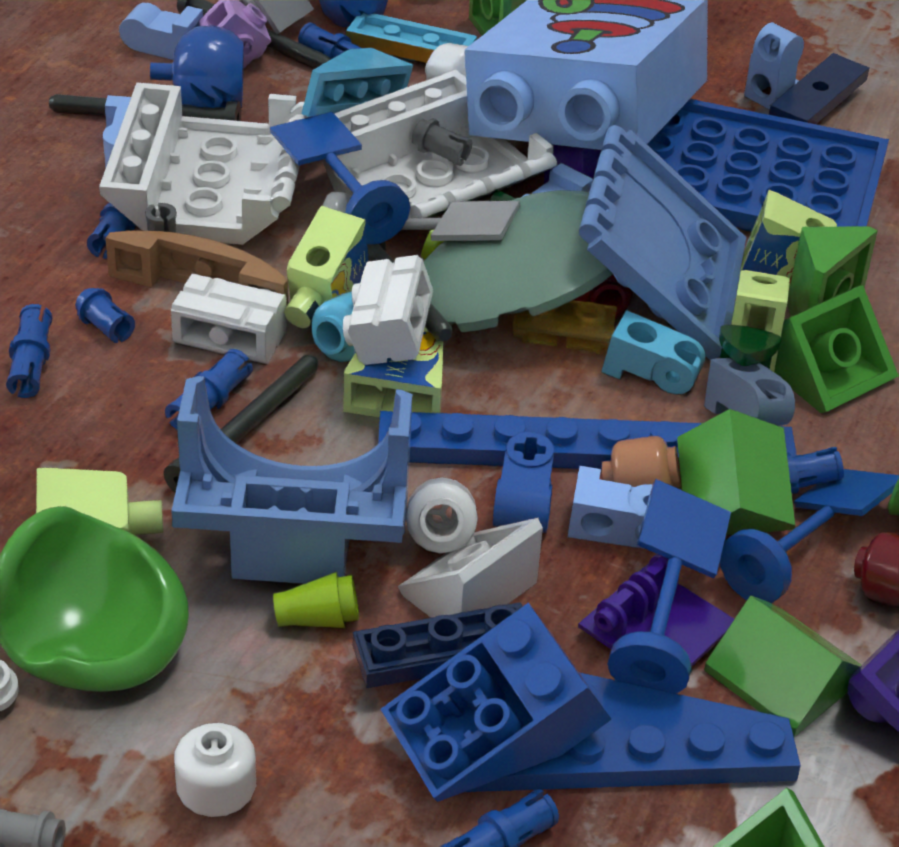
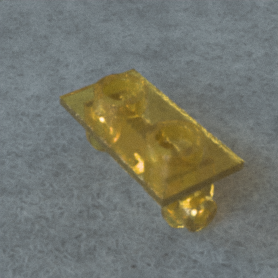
M572 300L536 316H532L529 310L515 313L512 328L514 329L513 337L522 338V343L525 344L535 343L557 347L558 336L567 337L566 348L600 354L601 350H608L613 335L617 307Z

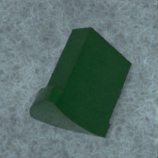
M722 325L719 332V341L722 346L720 358H732L741 366L761 363L770 369L772 356L780 349L781 337L758 328L741 325Z

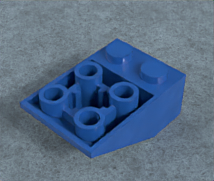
M529 603L380 709L437 802L562 756L612 720Z

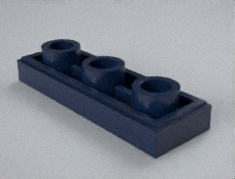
M832 53L770 105L769 115L817 124L867 80L870 67Z
M521 602L354 631L352 646L366 689L424 678L523 607Z

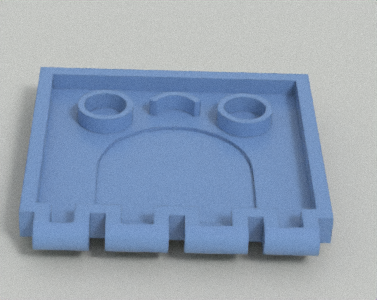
M610 126L606 131L580 224L579 235L589 244L587 250L614 274L616 280L622 286L630 288L648 304L650 310L657 317L665 319L678 332L698 341L708 359H716L720 357L722 349L719 341L720 327L722 325H731L746 236L631 129L626 132L620 126Z

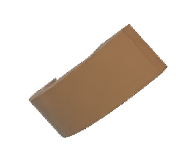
M164 231L110 232L106 237L108 272L111 277L153 287L160 277L186 283L191 274H197L212 279L220 278L227 282L258 289H268L272 292L284 294L286 296V307L288 305V279L268 263L230 245L198 236Z

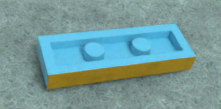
M363 13L361 16H356L346 30V36L351 39L353 44L361 48H374L383 53L398 56L406 61H421L427 63L432 52L439 45L452 43L470 46L477 40L475 35L375 13L369 15Z

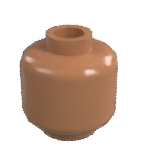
M660 436L620 440L612 448L611 461L602 462V477L606 481L629 484L632 487L643 484L653 485V482L657 479L678 489L682 488L676 446L668 447L665 440Z

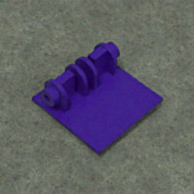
M659 554L654 555L650 559L649 564L632 574L628 581H624L618 587L616 592L609 598L602 600L595 610L578 623V628L612 649L614 642L625 634L637 631L650 632L669 559ZM677 582L664 636L671 638L682 646L689 655L692 667L722 639L734 618Z

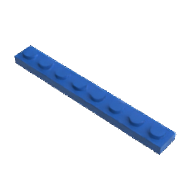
M380 411L378 444L389 431L393 411ZM412 412L409 462L503 466L506 445L509 439L521 432H536L549 438L554 446L552 468L579 469V466L602 470V462L611 461L612 448L620 440L660 436L665 440L668 447L676 446L678 453L677 437L702 423ZM780 426L784 428L787 453H790L791 456H796L792 427Z

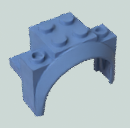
M204 376L186 379L177 418L180 473L171 511L172 527L230 531L232 579L306 584L334 572H338L339 577L345 576L350 539L402 543V537L405 533L408 501L413 394L396 389L389 431L383 440L369 452L342 463L323 466H300L260 457L229 439L217 426L211 414Z

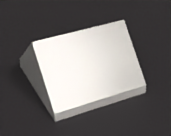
M534 518L475 532L466 545L454 552L443 554L400 584L398 588L403 597L431 618L439 615L485 609L496 605H507L537 583L543 527L539 519Z

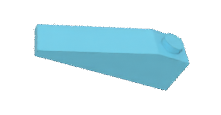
M374 48L349 49L312 70L301 114L312 117L329 112L337 113L408 87L413 64Z

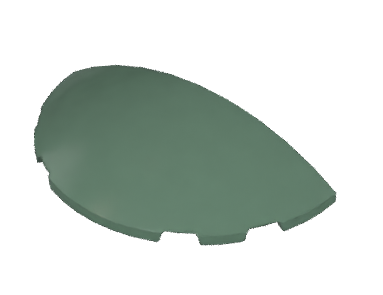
M556 190L534 193L510 200L520 201L521 206L502 240L444 241L424 261L433 288L432 305L449 324L456 323L461 332H469L496 327L499 322L498 316L504 313L514 314L529 310L532 316L539 315L570 302L601 284L613 273L587 250L589 244L579 235V228L589 192Z

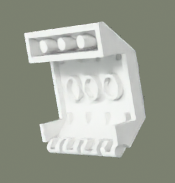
M457 70L334 113L362 144V150L337 156L361 185L376 180H388L396 183L409 198L410 212L408 218L436 217L445 213L451 202L475 201L494 193L495 190L500 191L557 166L556 158L553 155V145L537 133L529 136L528 158L505 139L469 135L466 77ZM434 118L439 121L440 127L472 140L473 144L470 155L466 161L464 160L462 166H458L430 151L424 154L418 151L417 146L412 143V135L420 120L425 119L429 121ZM323 159L322 162L336 192H345L352 196L353 192Z
M136 83L99 186L100 195L141 230L148 231L145 216L146 209L150 205H154L156 217H159L158 203H168L176 208L177 233L211 239L224 244L243 245L276 221L279 213L291 205L295 188L294 182L297 180L300 165L298 166L270 133V127L309 118L301 114L304 102L296 104V96L269 94V124L182 116L181 86Z

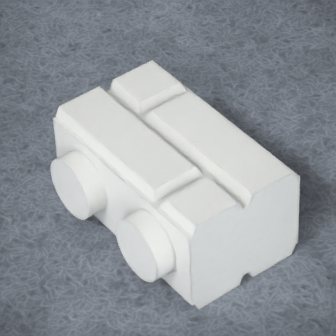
M418 255L399 257L393 263L389 259L369 261L364 267L361 282L354 284L352 287L354 307L352 314L346 315L343 319V334L347 345L354 346L359 362H362L364 365L386 363L387 358H391L393 361L416 359L419 354L433 288L423 259Z
M191 274L183 287V291H180L172 303L174 343L225 354L230 349H237L247 355L250 361L268 364L275 352L276 346L279 345L286 333L287 318L284 314L286 296L268 289H258L227 282L220 278L212 279L206 276Z

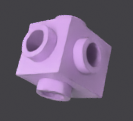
M219 0L199 20L200 26L214 25L231 30L244 42L243 69L252 60L259 58L271 42L265 26L267 23L266 17L251 3L245 6L239 0Z

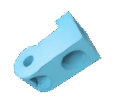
M626 310L611 337L601 372L620 379L625 370L647 380L655 381L661 389L668 393L684 394L690 391L705 363L706 354L703 347L695 339Z

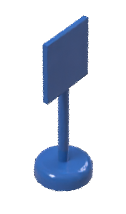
M333 112L270 127V133L298 166L325 159L328 165L353 192L346 205L345 213L365 219L367 244H379L389 240L403 228L410 212L408 196L396 183L388 180L371 181L365 185L359 183L337 156L362 150V144Z
M844 469L842 480L816 484L797 498L794 504L797 508L819 511L779 541L769 534L756 529L740 530L724 541L720 566L725 579L732 589L745 600H748L750 595L773 603L787 592L792 582V566L786 552L832 518L835 513L857 516L865 515L892 494L899 475Z
M655 479L652 485L637 541L638 546L669 559L651 631H637L625 634L614 642L607 665L610 675L616 681L678 694L687 686L691 673V662L688 653L682 646L664 635L681 566L684 565L711 578H715L719 568L731 512Z

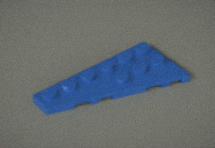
M580 673L612 720L562 756L466 792L797 781L801 764L789 718Z

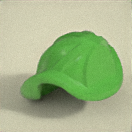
M57 506L42 510L28 518L8 539L0 554V644L8 657L25 672L43 681L76 690L95 692L124 690L141 685L158 675L172 661L181 647L189 619V607L185 590L169 563L153 547L137 536L71 507Z

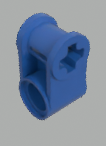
M521 432L509 439L506 445L501 479L499 478L497 482L493 527L538 518L543 527L542 533H547L553 487L551 485L554 446L550 439L543 434Z

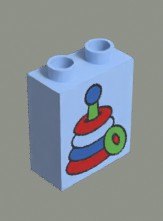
M527 0L465 49L469 135L529 142V136L537 133L553 145L601 150L607 129L610 126L617 125L626 132L631 129L641 140L648 144L707 81L708 0Z

